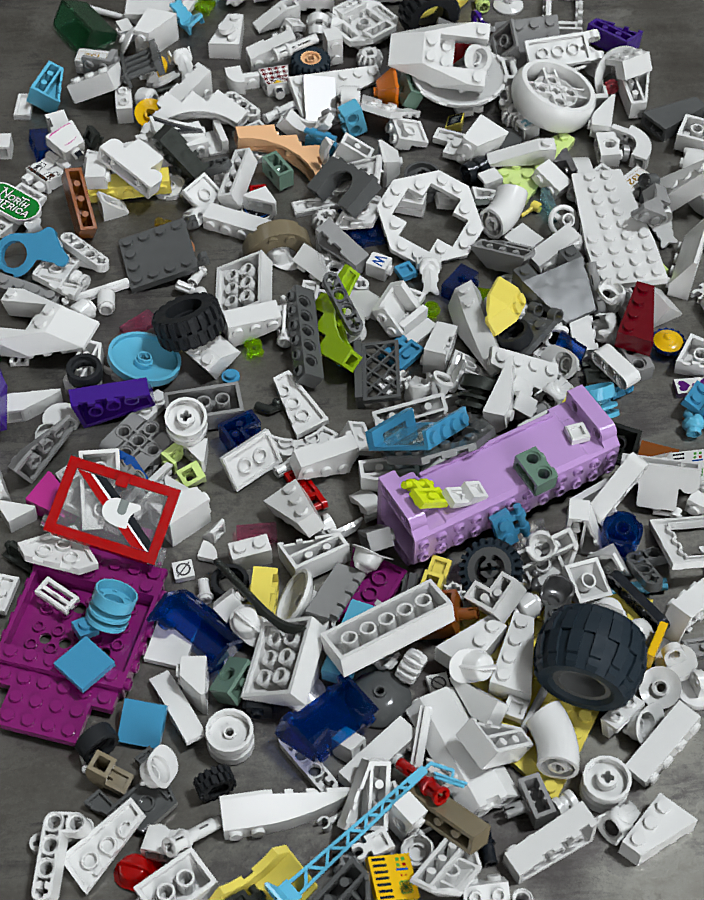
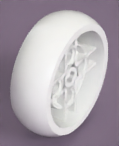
M549 59L530 61L518 70L511 85V97L515 108L526 120L544 130L555 133H571L586 125L593 116L596 97L592 85L581 73L564 63Z

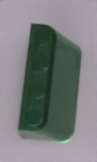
M61 0L53 26L77 53L79 48L101 50L115 43L118 33L87 2Z

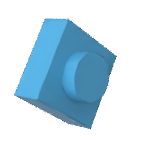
M410 261L394 266V272L400 280L408 281L418 277V271Z
M85 617L71 622V628L79 641L85 636L92 638L99 635L100 630L91 626Z

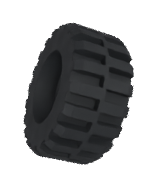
M403 0L399 5L398 19L405 31L435 25L438 17L452 23H457L460 16V6L457 0ZM438 7L430 16L421 18L427 10Z
M206 292L185 294L182 297L179 296L172 301H168L165 305L159 307V310L155 311L151 321L160 346L169 352H186L190 349L194 350L199 346H204L210 341L212 342L224 330L226 323L218 299L211 293Z

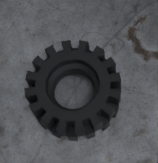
M218 764L217 767L211 766V769L203 770L204 773H199L198 777H195L193 781L199 799L203 802L215 801L219 796L230 794L229 791H233L234 787L237 786L232 770L227 764Z

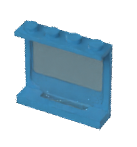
M462 406L437 422H416L413 408H406L365 432L369 451L430 450L469 425V416L466 406Z

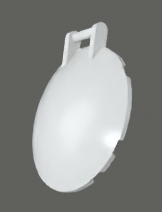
M491 52L492 62L488 70V77L485 78V87L482 93L472 91L459 93L455 89L433 87L431 84L420 81L412 76V80L418 91L435 103L454 108L476 107L492 101L500 95L505 86L512 85L513 78L518 72L516 59L514 56L500 57ZM461 59L455 62L453 67L463 65ZM507 67H510L512 75H509Z

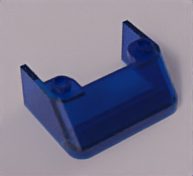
M186 589L165 593L146 618L148 622L158 621V626L166 631L168 629H175L207 656L209 667L207 671L209 673L220 670L230 656L233 657L245 643L232 631L229 623H226L213 609Z

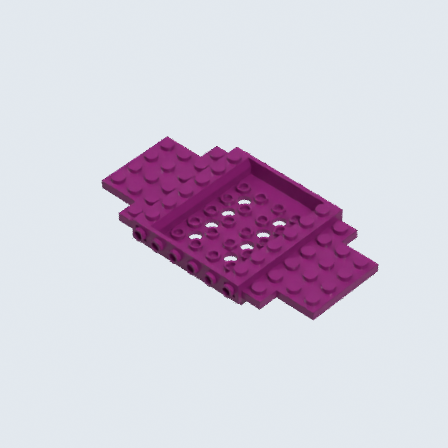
M142 528L152 543L156 531ZM105 529L82 531L131 547L123 534L117 536ZM92 547L89 548L98 561L99 569L81 575L33 563L30 578L26 579L24 591L17 598L15 611L11 612L9 624L1 634L0 687L9 690L0 708V728L75 747L76 741L85 729L92 709L113 714L118 699H124L127 691L130 692L132 689L133 675L139 671V660L141 655L144 656L146 653V642L148 637L151 638L153 635V624L155 620L159 619L161 613L160 606L167 599L164 582L168 575V570L152 566L151 564L145 565ZM47 576L77 595L80 601L78 604L75 603L74 606L83 605L86 607V610L89 602L92 600V593L96 583L102 579L122 581L134 588L138 594V600L125 631L121 633L99 631V635L89 638L101 650H110L109 657L115 662V667L84 693L54 667V662L79 642L71 628V622L85 617L86 610L82 613H76L74 607L69 610V614L66 616L35 595V589ZM49 584L46 585L51 590L55 591L69 602L71 601L70 598H68L67 596H65ZM41 590L42 592H44L45 594H47L48 596H50L51 598H53L54 600H56V601L58 602L57 599H55L54 597H52L51 595H49V594H48L47 592H45L44 590ZM44 635L52 637L51 641L46 644L41 643L40 638ZM63 640L71 641V645L67 648L59 646Z

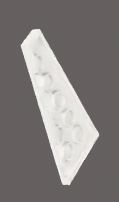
M377 65L305 74L309 76L335 77L336 103L340 102V100H337V90L341 85L360 86V90L375 85L376 80L381 76ZM303 75L290 76L287 80L300 117L305 119Z

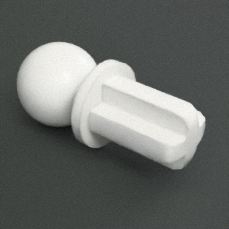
M178 280L175 285L176 290L186 294H193L195 292L207 293L206 289L202 286L195 288L194 283L191 285Z

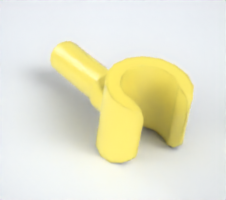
M536 200L532 201L530 207L520 217L523 218L532 211L539 213L542 210V207H540L542 203Z

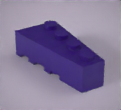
M146 377L68 390L71 408L84 428L156 405L152 387Z

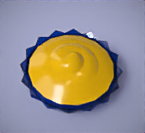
M667 327L654 331L653 347L656 352L670 357L682 351L686 340L679 331H675L673 328L668 329Z

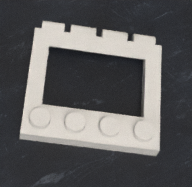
M704 515L649 520V528L672 570L704 567V555L687 556L686 553H683L681 543L677 542L675 532L671 531L703 528Z

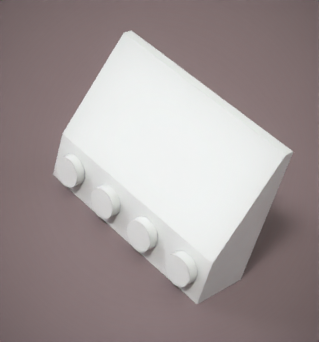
M704 219L685 235L683 242H679L677 251L680 253L675 254L673 263L676 265H672L669 274L672 278L668 277V283L665 286L668 288V296L688 301L704 248Z
M262 250L217 267L215 297L218 299L222 312L272 301V261Z
M313 616L282 619L289 623L307 627L306 630L298 634L284 633L269 621L263 622L241 698L288 707L306 705L323 645L320 634L325 632L327 628Z

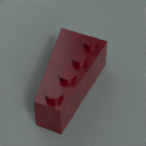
M639 281L636 282L617 331L615 347L650 357L654 337L655 286Z

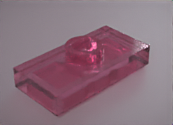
M147 309L119 327L122 333L146 332L153 327L151 321L154 314Z
M276 522L236 525L237 541L267 534L270 543L278 542Z

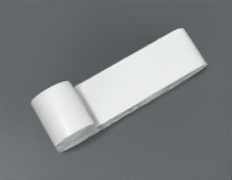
M634 452L626 458L591 502L597 522L601 527H604L609 522L615 508L649 466V463Z
M54 811L46 815L43 822L32 885V897L34 900H58L69 838H85L92 830L91 822L81 813ZM61 820L60 825L54 829V824ZM82 821V826L75 830L76 824ZM57 843L56 848L50 852V847ZM53 866L52 872L46 875V870Z

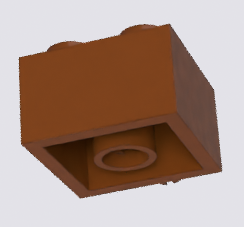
M457 589L441 590L453 603L455 621L418 640L453 637L459 633L462 620H479V607L463 608V602Z

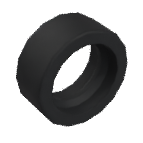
M518 319L496 337L501 348L518 352L528 347L534 336L529 323L526 320ZM522 332L517 337L509 339L512 335Z
M81 353L72 357L66 364L67 378L69 383L75 388L98 385L103 379L102 364L95 355ZM83 366H90L96 369L88 376H77L74 374L75 370Z
M226 564L249 589V575L246 569L237 564ZM218 568L211 576V589L216 599L227 592L218 586V582L226 577Z
M100 722L91 726L80 735L76 741L75 748L82 759L90 763L97 749L106 754L111 753L118 744L119 736L109 723Z

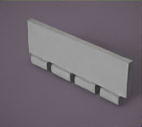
M337 563L305 610V614L329 621L330 619V621L336 622L366 574L357 568Z

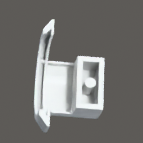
M619 46L608 51L601 58L595 70L594 86L596 94L601 93L602 85H604L603 73L606 65L615 66L616 77L620 80H628L652 71L649 51H643L631 46Z
M346 132L333 156L338 159L342 158L347 163L371 157L374 148ZM326 136L319 148V155L323 165L330 159L329 151L334 143L333 140Z

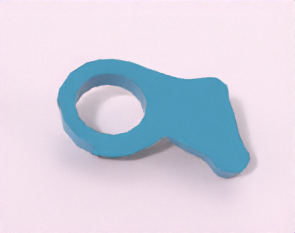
M47 227L37 233L9 234L0 240V269L8 274H12L13 277H20L26 274L36 260L51 262L59 267H65L70 262V258L64 251L63 244L56 230L51 227ZM17 242L24 244L27 251L24 263L16 268L8 267L4 258L7 248Z

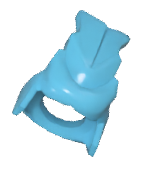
M175 0L174 3L169 4L173 12L177 14L179 26L188 35H192L191 28L197 22L200 24L204 23L203 14L200 12L192 15L190 11L188 12L186 6H183L181 0Z

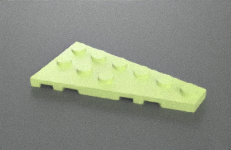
M558 133L552 137L556 145L555 159L563 148H567L569 151L574 145L575 138L568 133ZM540 165L506 166L497 170L503 177L502 185L513 184L527 190L528 196L525 204L527 205L529 199L535 195L539 187L531 179V176Z

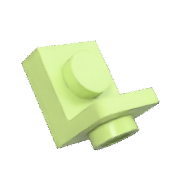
M174 442L160 454L161 465L163 466L166 462L173 464L170 470L175 475L176 471H178L177 462L184 456L182 445H177Z

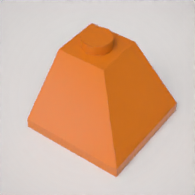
M390 68L376 80V87H373V96L382 100L384 104H396L398 108L399 84L396 69Z

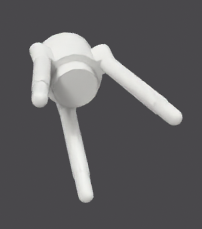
M285 304L282 311L281 331L280 328L276 330V343L280 347L288 348L291 346L290 330L286 329L287 306Z

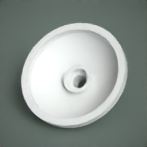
M301 569L289 580L276 607L275 615L281 619L299 618L305 613L313 596V578L310 571Z

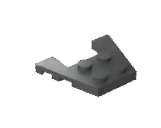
M149 745L135 757V762L139 766L152 753V747ZM139 783L116 803H113L100 789L84 801L86 808L108 817L129 798H132L146 815L135 831L144 836L148 825L160 823L178 807V802L170 785L166 789L160 787L153 789L146 785L140 786Z

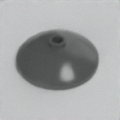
M382 670L370 671L358 677L351 685L348 693V706L351 714L359 723L372 729H386L399 716L405 719L407 717L405 710L412 703L411 691L408 685L399 680L394 673ZM377 691H382L384 693L378 694Z

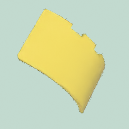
M286 845L273 847L251 868L253 870L252 874L245 879L240 876L225 885L219 886L208 900H225L242 889L250 896L248 888L253 884L265 893L266 900H274L264 889V883L269 882L279 886L286 879L289 881L304 867ZM304 873L292 883L298 892L304 887ZM308 873V883H309L313 878H312V877L309 875V873ZM316 882L301 895V900H307L318 888Z

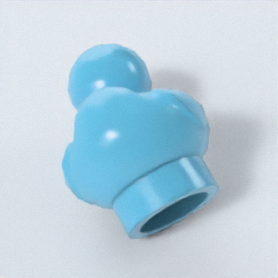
M686 409L682 417V428L686 431V436L692 438L701 436V430L704 429V418L702 415L693 414Z

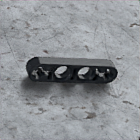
M614 570L606 576L609 586L641 618L647 620L655 632L661 621L668 623L666 630L670 628V623L666 616L620 571Z

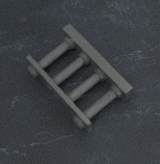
M155 39L148 41V49L127 58L124 57L123 52L119 53L120 65L123 70L121 77L124 84L128 83L129 88L133 87V79L152 71H158L159 76L166 74L161 53Z

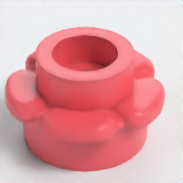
M609 79L604 83L608 94H615L619 89L618 81H615V79Z

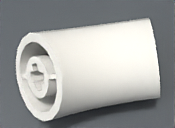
M503 184L497 187L493 200L479 215L483 232L488 237L498 239L516 224L526 204L527 190L513 184Z
M559 700L553 701L536 711L528 719L526 726L530 730L536 745L538 770L551 778L570 779L578 775L580 755L578 740L566 710Z

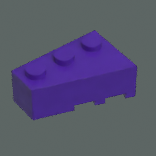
M599 18L589 22L586 30L598 29L600 39L590 44L596 45L607 52L619 46H631L638 49L643 35L641 30L634 32L629 30L627 26L620 28L615 26L613 22Z

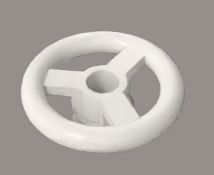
M558 205L551 210L548 217V225L553 234L557 232L553 224V218L559 221L561 228L569 223L571 226L574 225L573 228L578 231L579 217L571 206ZM559 210H567L570 213L560 216L557 212Z

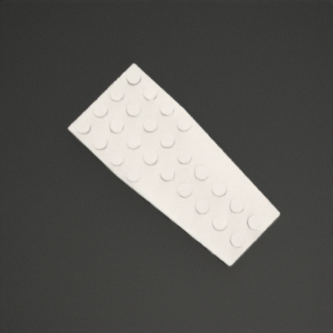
M621 169L571 174L573 193H575V204L578 207L577 213L578 217H580V228L583 232L582 238L588 262L596 261L600 284L606 277L612 278L611 284L619 283L623 288L635 287L637 281L650 285L667 284L668 276L647 223L631 217V212L639 208Z

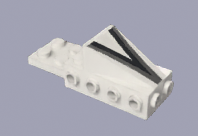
M149 116L151 132L135 135L136 140L141 139L163 156L161 168L172 166V164L164 159L165 155L154 146L155 142L151 138L164 124L173 126L186 139L191 151L196 150L199 153L197 156L199 159L209 157L208 147H211L210 139L206 137L204 126L201 127L199 121L185 123ZM134 141L123 143V145L127 147Z

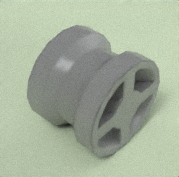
M331 107L321 111L322 117L329 112L335 116L331 122L332 126L339 123V118L336 116V108Z

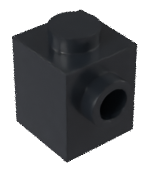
M243 699L242 707L246 709L247 715L252 719L273 718L274 704Z

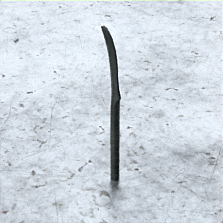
M220 558L214 559L213 564L254 606L258 616L264 617L284 633L298 634L307 629L304 625L289 623L277 617Z

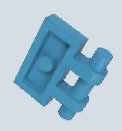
M306 127L304 130V134H307L305 146L321 145L326 136L334 141L329 151V157L333 156L338 146L336 142L337 136L327 131L325 133L318 131L317 128Z
M402 335L394 339L399 341L400 371L406 370L424 354V347L412 339L406 343L407 338ZM395 346L387 347L385 351L390 353L395 349ZM380 353L377 357L382 361L386 356ZM390 359L387 365L391 367L395 362Z
M515 503L513 505L514 510L511 512L504 508L488 517L495 539L498 538L513 545L519 541L518 534L522 533L525 538L530 535L531 527L525 519L526 512L520 503ZM518 520V523L514 525L513 521Z

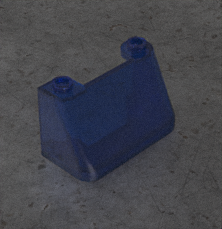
M340 674L336 678V685H329L323 694L297 712L295 710L293 713L288 712L281 718L274 734L282 742L312 762L317 763L319 761L323 763L331 755L330 752L364 726L370 727L377 719L375 715L379 708L349 676L344 677Z

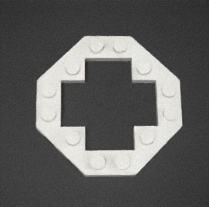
M440 170L393 180L376 207L384 236H386L389 251L406 261H410L413 265H415V257L419 258L420 263L423 258L427 257L436 258L439 262V256H441V264L458 258L465 259L472 250L471 245L478 240L483 231L469 186ZM429 187H432L459 202L452 216L464 221L466 225L453 247L437 239L430 252L400 236L407 222L396 217L393 213L407 191L423 199Z

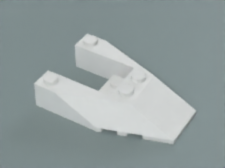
M479 22L447 23L392 33L388 66L404 74L414 76L420 81H425L433 87L482 93L485 87L486 71L453 67L455 43L486 46L489 41L490 24Z
M8 288L1 299L8 315L31 317L33 319L26 330L0 327V356L32 359L34 355L43 354L45 357L59 351L62 354L84 351L100 323L28 290Z

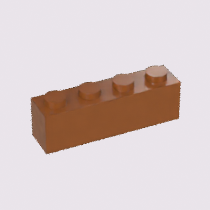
M66 168L62 174L61 181L75 234L81 239L94 238L97 225L82 168Z

